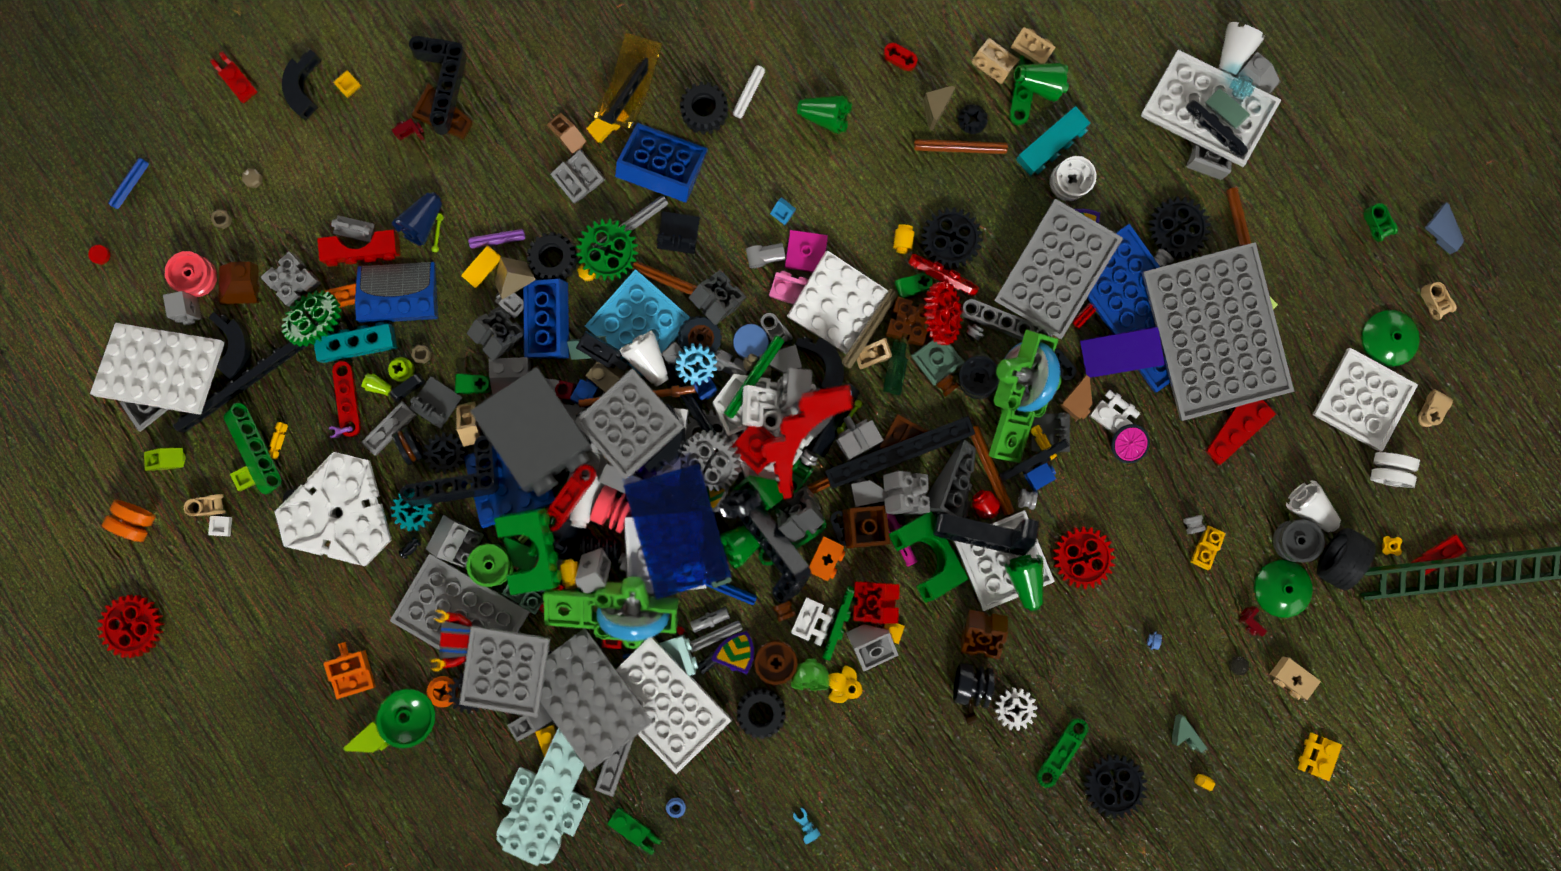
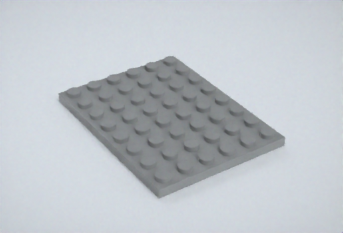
M1256 242L1142 272L1155 326L1159 328L1163 357L1180 421L1294 392Z

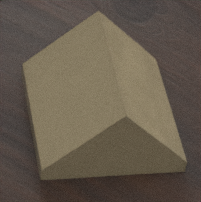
M954 86L925 94L922 106L930 130H934L955 90Z
M500 257L494 282L503 300L536 280L527 262Z

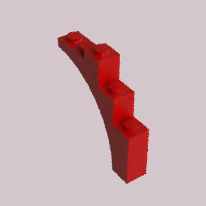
M850 384L803 393L801 400H799L800 411H804V413L784 416L782 423H780V430L782 435L785 436L765 440L761 448L764 458H767V463L775 462L774 472L776 475H779L780 480L778 482V489L780 493H783L784 499L792 498L794 493L792 479L793 462L802 440L811 429L824 419L838 412L852 409L854 403Z

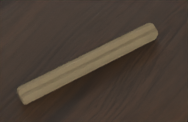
M892 288L889 289L842 360V364L845 367L851 368L896 301L899 296L898 291Z

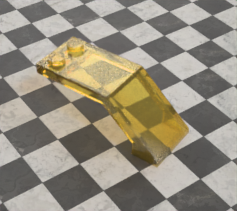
M625 33L611 84L603 98L599 99L594 118L601 120V116L635 65L646 57L648 58V72L614 123L632 129L647 99L662 49V43Z

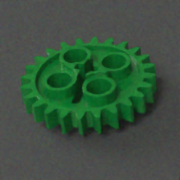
M600 219L599 225L593 221L594 227L591 228L589 225H586L588 232L581 231L584 237L577 238L581 245H576L575 247L581 249V252L576 253V256H582L578 263H585L582 269L586 270L589 268L588 275L590 276L595 273V279H598L600 275H602L603 281L606 280L607 276L613 281L614 275L620 279V272L627 275L626 268H633L630 262L637 261L632 257L638 254V252L633 250L638 244L632 243L636 237H629L631 230L624 231L625 224L618 227V220L612 224L611 219H608L607 224H605L604 220ZM599 232L606 234V240L602 243L596 240V235ZM617 239L624 241V247L620 250H617L614 246V242ZM593 242L603 247L610 245L609 248L611 250L622 253L623 256L619 257L611 253L604 255L605 252L591 246V243ZM593 250H597L600 254L599 258L595 261L589 257L590 252ZM615 257L618 262L615 267L608 266L609 258Z
M315 290L313 295L308 292L306 298L302 295L301 301L295 300L296 305L290 306V312H285L288 317L282 319L285 322L281 325L284 329L282 333L293 345L297 344L299 347L302 345L307 347L309 342L314 345L317 339L321 342L322 336L328 337L327 332L333 331L332 326L338 324L335 320L341 317L338 314L342 311L339 308L341 304L333 295L324 290L320 293ZM305 310L317 321L318 326L304 313Z

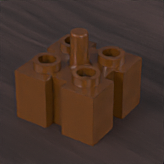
M897 297L892 311V315H895L896 318H891L885 336L900 340L903 336L908 338L907 343L922 347L927 335V329L924 328V325H928L925 324L927 317L924 316V313H926L925 305L920 303L918 307L911 306V300Z
M969 610L966 626L964 625L961 635V653L977 656L978 652L984 653V657L1000 659L1003 644H1005L1008 636V616L992 613L990 617L985 612Z

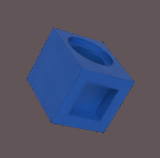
M1047 463L1040 464L1032 471L1023 474L1033 491L1042 488L1056 479L1054 468L1051 464L1048 465Z

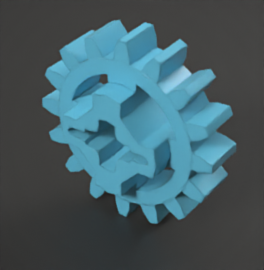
M692 343L690 349L684 346L685 352H678L681 358L675 359L678 364L675 368L676 371H679V378L683 377L685 383L690 380L691 385L695 381L698 382V385H701L702 380L708 383L707 377L713 378L714 374L712 371H717V367L713 365L717 363L716 358H713L715 356L714 352H709L708 346L702 349L701 343H699L698 347H695ZM702 355H705L708 358L709 362L703 360ZM683 367H685L686 369H689V370H690V374H688V373L684 370Z

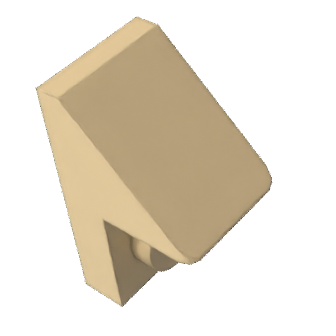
M886 338L864 347L857 358L859 369L887 361L892 357Z

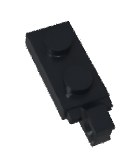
M585 331L576 346V349L608 368H615L617 366L625 371L629 365V362L622 357L621 352L617 348L588 331Z

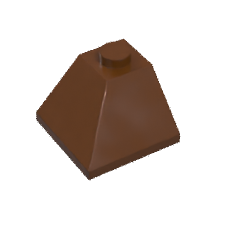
M230 262L219 266V304L259 303L258 265L252 262Z

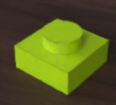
M247 466L230 474L238 491H243L255 485Z

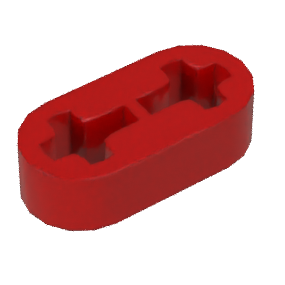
M896 43L886 45L884 57L888 62L905 71L914 70L917 64V56L913 52ZM895 49V54L890 56L889 51ZM909 58H911V59H912V63H910L909 65H906V64H905V63H906V60H908Z

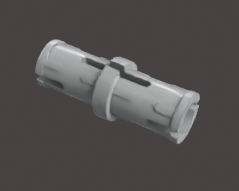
M724 607L713 613L708 612L705 616L690 621L694 633L707 627L712 628L715 626L714 624L730 619L727 608Z

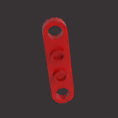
M912 254L908 261L911 266H914L913 268L917 267V270L925 271V274L941 282L950 283V286L953 285L955 289H961V291L967 292L970 296H975L979 290L976 284L961 277L957 271H949L938 262L933 263L916 254Z
M339 361L332 368L340 428H345L347 423L353 422L355 430L351 433L344 432L342 434L354 437L360 433L361 424L353 368L349 363ZM339 367H347L348 371L345 376L338 374Z
M591 465L578 467L546 513H548L549 517L554 516L557 520L554 527L549 524L550 531H556L561 528L595 481L596 470ZM584 469L590 473L588 480L582 478V471Z

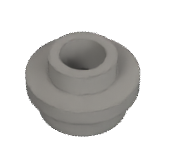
M976 324L973 326L968 325L966 332L977 340L984 337L981 327Z
M805 449L800 456L802 458L801 462L807 466H815L818 456L814 452Z

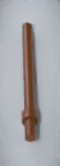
M679 385L668 389L652 391L658 397L672 396L674 398L680 397L682 394L695 393V386L679 387ZM600 397L578 400L579 408L591 406Z

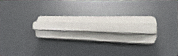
M758 65L755 67L733 110L735 117L742 118L765 73L763 67Z

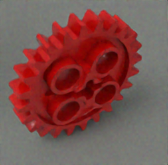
M946 282L934 283L933 286L929 287L930 291L927 292L928 298H925L927 303L924 306L926 309L924 316L927 317L925 324H928L927 331H931L930 337H933L934 342L941 345H949L954 343V340H957V335H960L958 329L962 328L960 325V321H963L960 317V314H962L960 310L962 304L958 303L960 297H956L957 290H953V285L950 286V283Z
M1081 527L1080 532L1077 528H1073V534L1070 531H1066L1067 537L1060 536L1062 543L1055 542L1059 548L1052 550L1057 553V556L1052 557L1053 560H1057L1053 567H1059L1056 574H1063L1062 581L1069 579L1067 583L1069 586L1075 582V588H1079L1081 584L1083 589H1087L1088 584L1091 588H1094V582L1102 585L1100 579L1108 580L1105 574H1112L1113 572L1109 569V566H1115V564L1111 563V560L1115 559L1116 556L1110 554L1115 549L1108 547L1112 542H1105L1106 535L1099 537L1100 530H1096L1093 533L1092 527H1089L1087 532L1085 527ZM1088 541L1094 543L1092 551H1088L1086 548ZM1070 546H1074L1076 549V553L1072 557L1068 554ZM1100 552V555L1086 558L1085 561L1067 563L1068 560ZM1095 559L1100 563L1099 568L1096 570L1092 567V562ZM1077 564L1081 567V573L1078 575L1073 572V568Z
M133 595L120 596L119 601L112 600V605L105 606L108 612H101L104 619H100L98 622L103 625L98 627L97 630H101L103 633L98 637L105 638L102 645L109 644L107 651L114 650L113 655L121 653V658L143 656V652L149 653L150 648L156 647L154 641L161 640L157 634L164 632L159 629V626L164 625V623L159 622L163 615L156 614L159 608L153 609L154 602L147 603V597L141 599V595H135L134 597ZM133 608L136 610L135 617L131 614ZM117 619L120 622L119 628H117L115 625V621ZM143 625H145L147 628L146 633H143L142 631ZM127 635L130 638L129 644L125 641Z

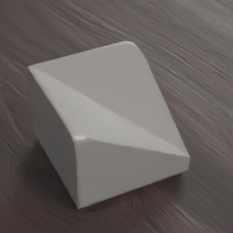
M674 342L661 354L668 364L675 365V359L681 358L678 352L684 353V351Z

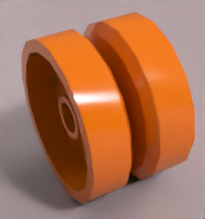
M114 500L109 509L114 515H106L101 526L126 539L144 542L148 534L145 527L152 526L156 515L132 503Z

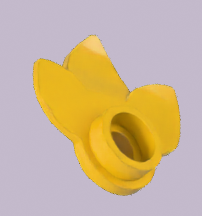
M845 665L842 674H829L830 687L833 689L828 696L831 701L844 703L848 699H857L861 696L863 688L861 683L857 681V673L852 667ZM850 686L855 687L856 690L854 693L850 692Z

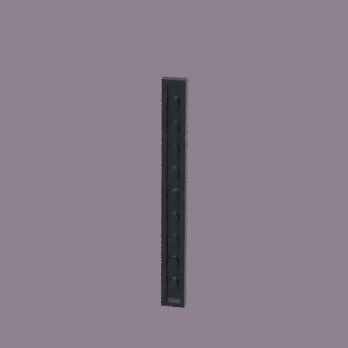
M340 318L335 320L338 324L342 322ZM288 340V344L284 347L276 348L270 357L259 360L256 363L257 366L253 369L244 371L239 379L228 382L222 391L211 394L209 400L204 404L201 415L194 413L184 414L177 419L178 422L173 425L177 432H187L300 352L305 346L293 345Z

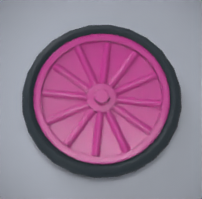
M1128 424L1122 426L1116 431L1111 441L1113 455L1123 463L1139 461L1146 455L1149 449V435L1139 425Z

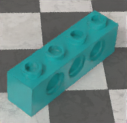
M379 322L374 327L368 328L367 325L356 327L357 330L353 331L342 329L338 330V334L331 335V333H327L328 337L323 335L321 342L318 339L315 341L316 360L326 363L398 349L394 326L387 324V322ZM377 333L378 338L372 343L370 338L373 334ZM355 337H358V344L356 346H352V340ZM339 341V342H340L339 348L336 349V350H334V349H333V344H334V342Z

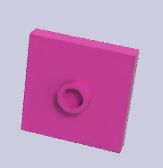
M790 230L785 268L813 272L826 251L828 235Z

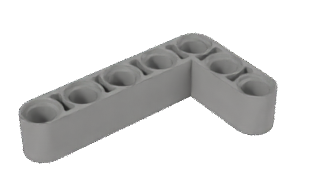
M974 299L967 300L961 307L964 318L1019 340H1023L1024 334H1021L1019 331L1020 326H1025L1027 330L1036 333H1043L1051 337L1053 335L1030 321ZM966 305H972L975 312L972 314L968 313ZM984 312H990L992 320H986L983 316ZM1001 320H1009L1010 327H1004Z

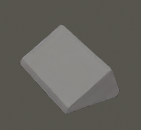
M1194 143L1186 167L1222 180L1230 174L1232 161Z
M125 401L120 402L140 432L169 410Z

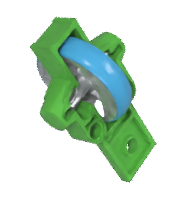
M1025 330L1022 342L1014 346L1007 353L1004 360L1000 361L997 365L996 375L1000 381L994 397V403L1001 408L1002 414L988 456L1020 463L1034 417L1043 416L1048 402L1061 385L1060 364L1055 354L1058 343L1057 338Z
M636 576L625 578L623 583L607 582L606 587L597 589L594 593L585 594L584 592L545 590L544 621L547 626L594 629V634L600 639L622 640L625 647L635 649L644 642V639L651 638L660 632L676 633L679 598H666L660 593L648 594L644 581ZM594 605L597 606V612L594 611ZM560 607H567L569 610L563 611Z

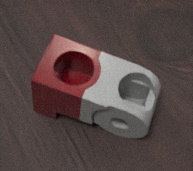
M545 378L558 398L570 401L577 386L576 384Z

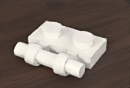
M1108 390L1105 394L1110 399L1108 404L1100 400L1089 415L1111 433L1115 434L1122 426L1132 424L1127 419L1129 415L1136 419L1140 412L1135 409L1133 404H1128L1124 401L1121 395ZM1115 404L1124 409L1122 414L1113 408Z
M806 597L791 633L809 641L811 634L816 636L814 643L821 646L823 640L827 638V630L830 624L834 622L835 618L833 617L836 610L829 607L827 613L824 614L821 612L824 607L823 604ZM818 618L823 619L819 630L814 628Z

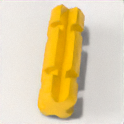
M282 422L276 423V432H273L269 445L271 448L270 450L268 449L271 458L274 460L278 459L280 453L278 450H281L285 437L284 432L288 428V425Z
M1036 425L1030 429V432L1036 437L1035 440L1041 451L1052 445L1046 435L1042 433L1043 430L1040 425ZM1057 454L1050 456L1051 460L1054 459L1057 456Z

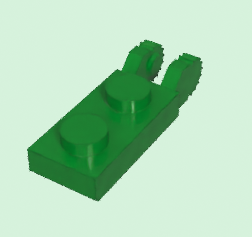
M620 807L607 823L611 828L636 846H640L650 855L655 850L643 841L647 836L658 845L662 842L658 836L650 831L651 829Z

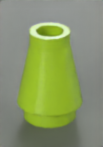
M367 373L361 387L365 388V391L388 396L392 385L374 373Z

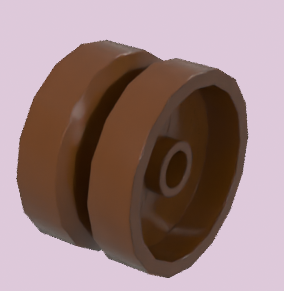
M771 640L761 645L756 652L754 664L760 679L768 684L779 685L786 683L793 677L798 663L796 653L789 644L781 640ZM774 658H778V661H780L778 665L772 663Z

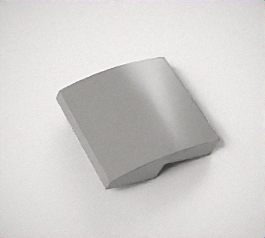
M579 150L567 162L560 164L550 174L573 203L584 198L606 179L583 150Z

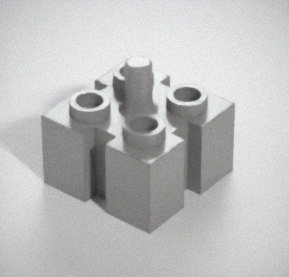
M288 252L278 261L280 266L277 269L271 267L261 276L262 280L271 289L277 291L276 295L289 307L296 305L295 300L301 301V296L306 291L312 293L322 284L312 272L305 269L307 266L298 256L291 252Z
M847 416L843 420L848 429L838 435L839 438L836 442L846 460L849 461L881 443L883 439L872 420L867 422L865 419L855 426L851 417Z
M896 471L883 475L884 491H888V497L885 498L886 514L898 515L903 513L905 516H918L930 513L929 497L925 495L927 490H929L928 474H910V472Z

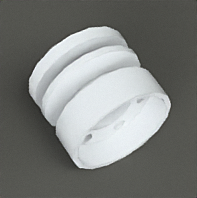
M1082 156L1069 157L1053 169L1049 183L1051 190L1056 197L1065 201L1079 199L1093 188L1096 182V170L1094 165ZM1069 177H1072V178H1073L1071 184L1068 182V181H1069Z

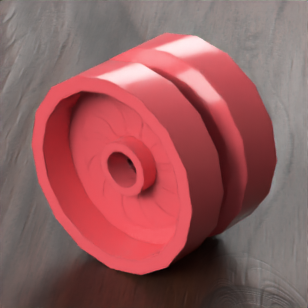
M182 251L174 254L168 260L165 267V278L173 290L183 291L195 297H202L214 288L217 282V271L208 259L191 251Z

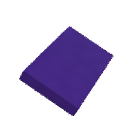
M1158 326L1080 340L1086 375L1090 378L1165 365Z

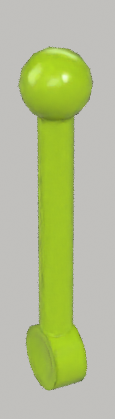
M438 213L436 218L435 240L431 248L433 252L439 251L440 225L444 219V216Z
M861 400L855 401V407L848 416L852 418L856 410L862 407ZM843 422L841 427L837 428L838 434L844 431L845 422Z

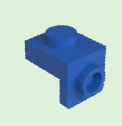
M709 376L707 377L708 383L702 380L701 385H698L697 381L693 384L701 400L710 399L715 395V391H717L716 385Z
M580 379L570 401L579 405L578 400L594 398L598 394V387L592 381Z

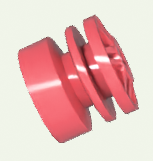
M604 485L593 507L590 521L603 525L608 518L610 519L609 529L612 530L617 522L616 532L621 534L624 529L625 517L632 516L634 513L637 498L630 496L628 501H626L628 494L625 493L618 498V490Z

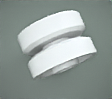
M1375 453L1373 463L1382 468L1372 469L1371 481L1394 487L1415 488L1417 477L1408 472L1418 471L1419 459L1394 453Z

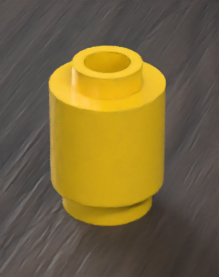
M898 225V229L895 230L893 248L897 249L896 252L907 254L908 251L912 250L914 239L913 226Z
M573 559L565 560L559 566L562 584L565 585L567 590L578 588L575 577L579 564L574 562Z

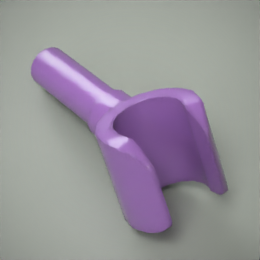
M331 426L329 430H335V434L330 437L339 438L342 433L352 431L353 429L351 426L345 428Z

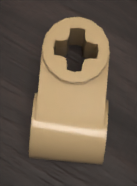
M1435 282L1422 287L1421 297L1434 319L1440 320L1443 315L1456 311V304L1443 283ZM1432 288L1435 290V295L1431 292Z
M1436 389L1432 390L1418 414L1419 424L1423 427L1441 424L1453 403V399Z
M224 494L190 499L185 502L184 511L189 516L226 514L222 503ZM195 503L199 505V510L196 513L193 511Z

